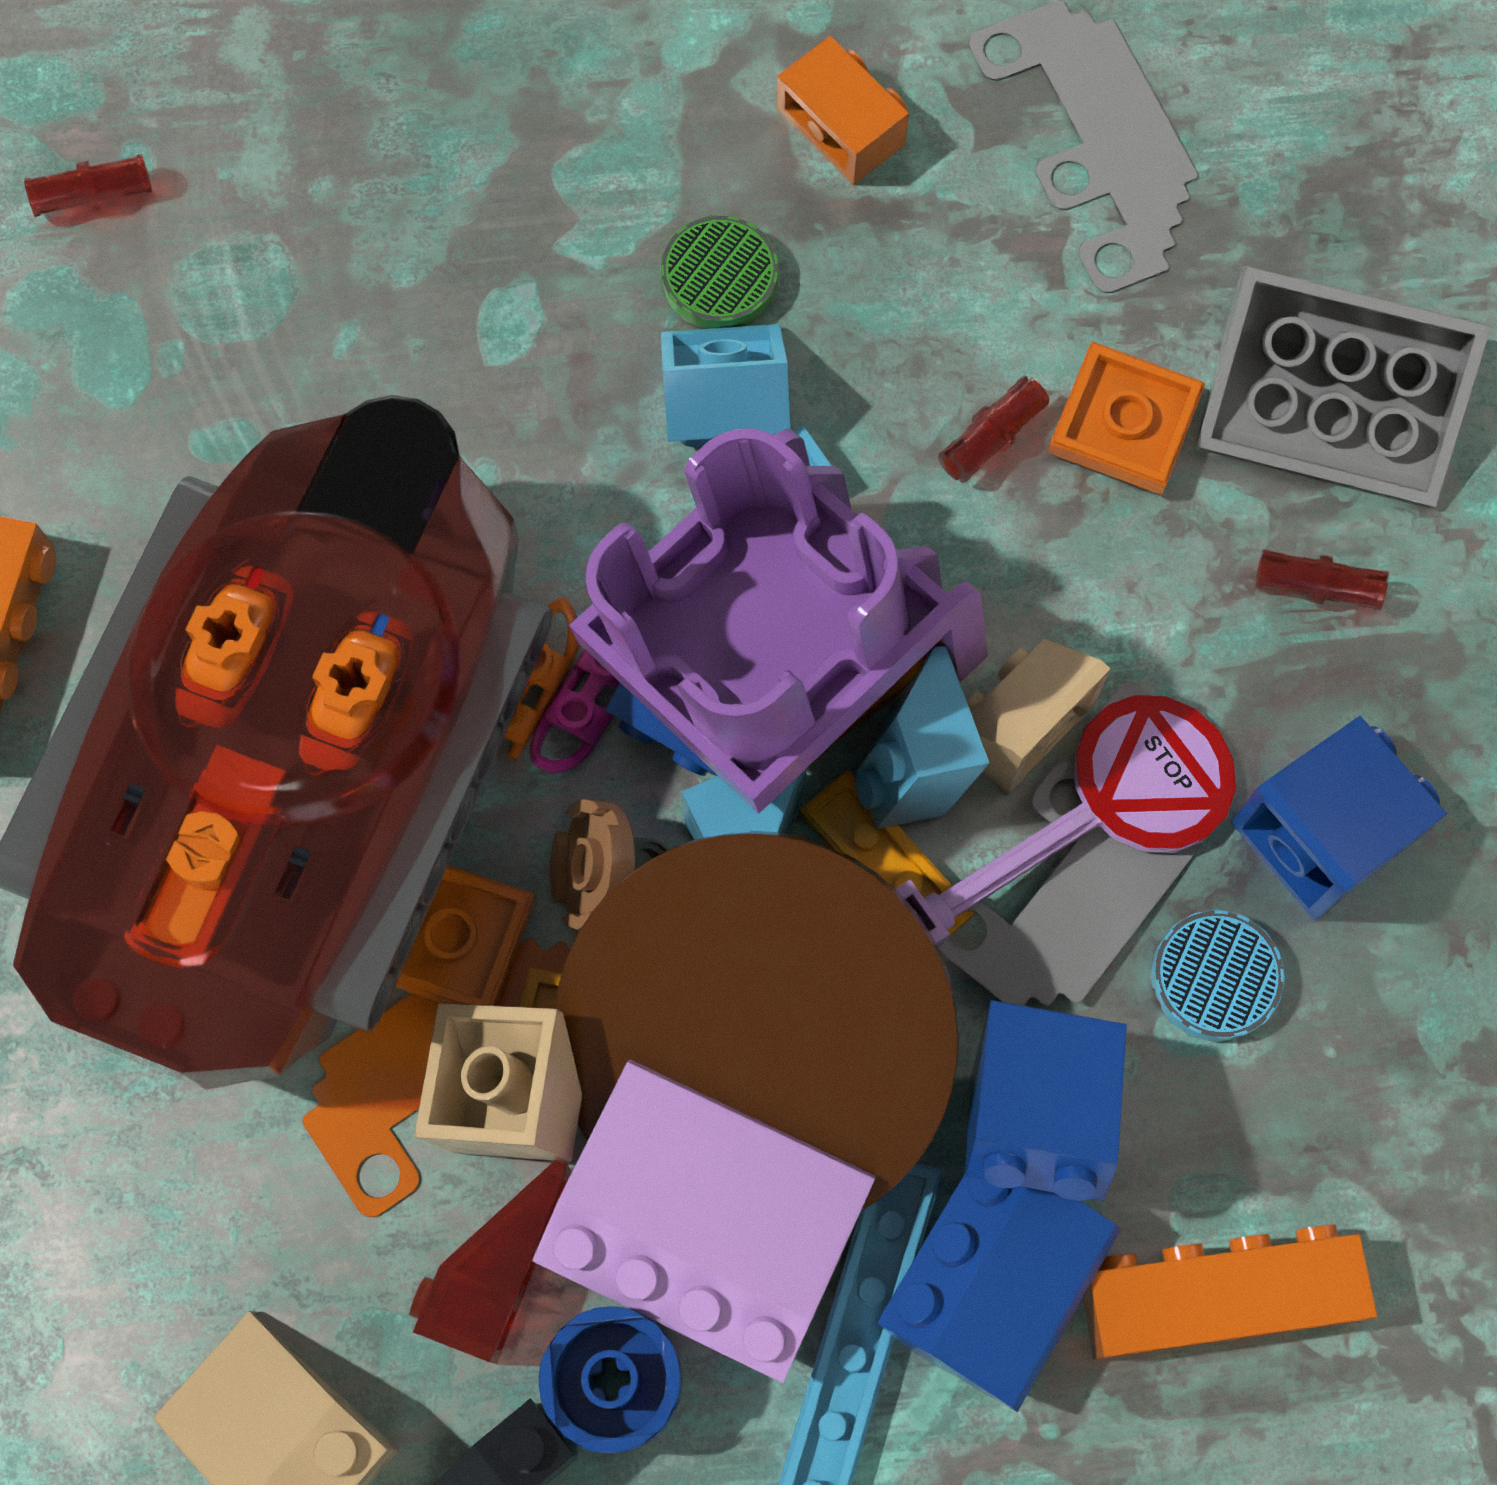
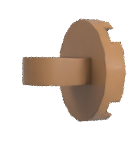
M580 799L570 805L565 814L573 818L568 833L556 832L552 843L549 868L553 901L566 903L568 914L562 917V920L566 926L581 930L591 912L607 893L635 870V854L640 850L645 851L651 858H654L670 850L662 841L653 838L634 837L628 817L617 803L605 800Z

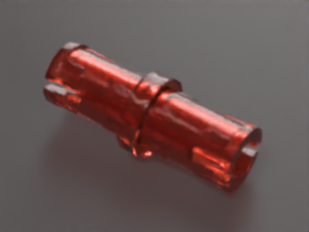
M143 154L90 166L87 160L76 163L77 169L24 179L30 207L35 217L87 205L89 210L101 208V201L143 192H153Z
M1024 375L997 402L993 403L990 407L984 406L973 415L972 424L967 430L939 453V462L947 474L956 481L959 479L961 483H965L991 456H994L998 451H1007L1015 443L1016 434L1021 428L1048 406L1049 397L1041 384L1033 378L1028 380V377Z
M1262 549L1257 568L1255 588L1278 590L1310 597V603L1323 605L1325 600L1355 604L1380 611L1387 591L1388 583L1386 582L1389 578V571L1347 566L1346 564L1333 562L1332 556L1319 554L1318 559Z

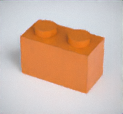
M828 36L777 75V109L853 185L906 144L909 112L903 99L893 89H884L869 74L862 58L851 49L845 50L833 37Z

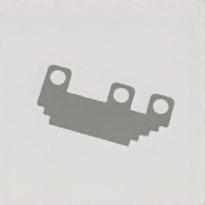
M1056 0L974 31L969 37L968 44L982 72L988 78L1002 79L1033 66L1042 65L1083 142L1080 145L1043 158L1037 163L1036 175L1050 202L1059 209H1069L1110 193L1126 223L1125 226L1083 242L1079 248V257L1095 287L1103 292H1113L1168 270L1169 265L1163 256V251L1174 247L1176 242L1170 233V228L1181 224L1183 219L1177 209V204L1189 199L1190 195L1185 188V183L1196 179L1198 173L1115 21L1107 19L1096 23L1088 11L1083 10L1075 14L1070 13L1064 1ZM1001 33L1014 37L1021 48L1019 58L1009 65H996L990 62L984 54V44L989 37ZM1076 162L1086 169L1089 175V183L1082 192L1068 195L1061 193L1054 187L1051 174L1053 169L1060 163ZM1106 244L1124 246L1131 253L1133 259L1130 271L1121 277L1115 278L1102 274L1095 265V254L1099 248Z
M1124 683L1118 687L1098 714L1111 703L1133 695L1151 694L1135 683ZM1072 761L1059 762L1033 793L1032 805L1034 809L1050 823L1062 817L1051 805V789L1060 780L1074 779V765ZM1096 827L1074 841L1076 844L1012 924H1009L981 901L968 910L976 912L985 923L986 936L982 944L973 950L965 951L955 948L946 939L939 948V951L1004 1003L1024 1006L1030 998H1035L1043 1005H1050L1058 994H1064L1073 1003H1080L1204 841L1175 853L1143 852L1112 839L1102 828Z

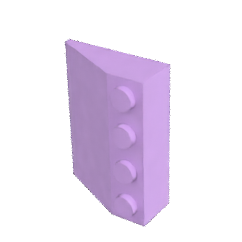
M630 1059L626 1063L558 1199L532 1261L783 1383L875 1181L876 1175Z

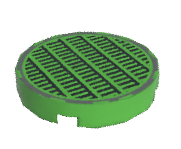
M709 215L687 223L670 238L661 256V284L669 306L685 322L703 329L722 328V326H732L738 324V327L752 323L765 312L778 289V257L770 239L754 224L734 216Z

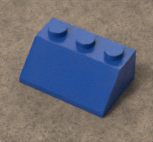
M964 1174L877 1321V1324L910 1351L1018 1412L1121 1229L1081 1201L1068 1200L1054 1192L1020 1186L1000 1188L989 1184L985 1180L965 1177Z

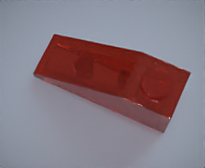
M554 1160L439 1265L434 1279L426 1276L423 1278L416 1291L409 1313L410 1316L418 1319L413 1333L492 1364H498L537 1265L532 1259L558 1199L572 1173L568 1164Z

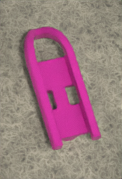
M585 649L541 716L531 739L530 760L536 767L548 773H563L581 764L593 750L614 716L605 711L608 704L605 708H602L594 702L605 685H609L616 690L620 682ZM585 673H588L590 676L581 691L574 692ZM552 725L582 740V745L574 754L561 760H550L541 755L543 743Z

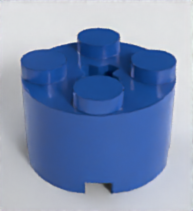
M599 1307L575 1316L555 1335L544 1353L540 1364L539 1392L547 1416L564 1437L574 1444L594 1452H628L651 1442L667 1428L676 1413L682 1394L681 1364L670 1339L652 1320L623 1307ZM613 1360L616 1361L618 1370L630 1373L631 1381L630 1385L620 1387L619 1399L609 1401L606 1391L594 1387V1376L605 1374L606 1362Z

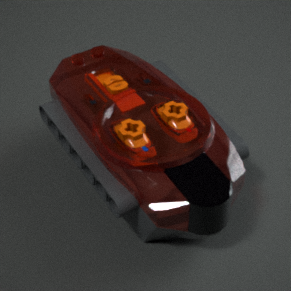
M397 395L366 400L342 415L272 430L241 460L220 486L186 476L173 491L0 841V889L29 900L13 967L49 1020L78 1039L202 1089L209 1090L280 1075L305 1053L328 1040L333 1033L337 1021L366 1032H371L381 1019L542 651L552 621L551 608L512 594L519 541L514 518L463 460L455 431L440 411L420 399Z

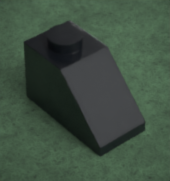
M530 1398L478 1440L433 1485H547L578 1458L542 1410Z

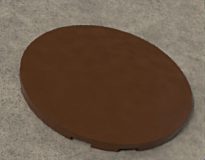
M763 831L721 834L698 838L678 845L652 858L620 881L591 912L576 936L566 958L559 981L555 1009L560 1010L564 1015L582 1091L578 1126L582 1134L588 1141L626 1063L631 1059L876 1175L861 1211L869 1207L894 1188L921 1158L943 1119L954 1086L960 1036L958 1033L957 1010L953 996L954 990L943 956L930 931L912 906L878 873L847 854L843 855L829 847L808 841L804 837Z

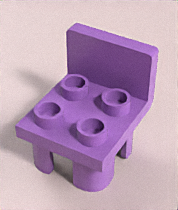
M735 429L714 437L702 446L689 459L684 469L696 508L649 552L641 534L628 522H623L611 530L594 548L586 567V586L593 604L569 625L577 642L758 814L923 656L927 658L934 648L946 646L960 683L988 657L981 592L969 582L957 585L949 593L945 592L942 588L938 555L929 547L896 549L890 536L880 525L865 513L861 512L857 515L853 512L844 473L835 466H810L805 442L792 429L782 430L775 435L758 429Z

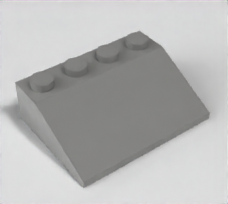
M1250 266L1242 267L1225 325L1196 447L1436 507L1491 326Z

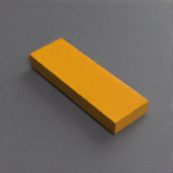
M849 770L845 771L800 809L799 816L827 847L857 859L878 873L895 889L911 880L923 898L933 892L940 895L952 887L949 881L898 825L876 829L870 810L865 809L860 803L856 790V778ZM967 910L954 918L955 924L947 930L950 934L947 939L971 920L976 912Z

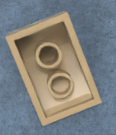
M251 1311L247 1312L153 1417L211 1485H369L399 1451L394 1444Z

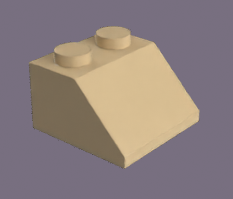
M1045 638L1030 653L1023 648L1015 652L997 674L1002 681L987 696L978 691L967 700L989 760V765L983 770V773L1008 795L1093 709L1111 668L1100 659Z
M438 1004L414 1137L459 1154L572 1162L582 1091L563 1012L558 1009Z

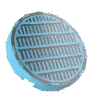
M1223 910L1194 913L1173 925L1155 950L1150 972L1153 990L1155 989L1156 997L1161 1004L1160 1008L1167 1019L1189 1036L1212 1042L1240 1038L1262 1026L1280 1003L1285 980L1280 952L1267 932L1247 917Z

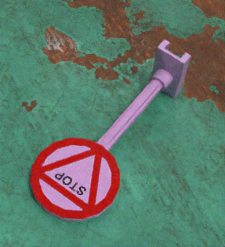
M1133 695L1111 703L1083 729L1073 756L1075 789L1082 804L940 895L933 892L923 898L911 880L905 882L896 890L917 912L939 949L950 935L947 930L954 926V918L1096 827L1102 828L1112 839L1143 852L1175 853L1201 843L1227 817L1236 791L1234 758L1220 731L1197 709L1167 696Z

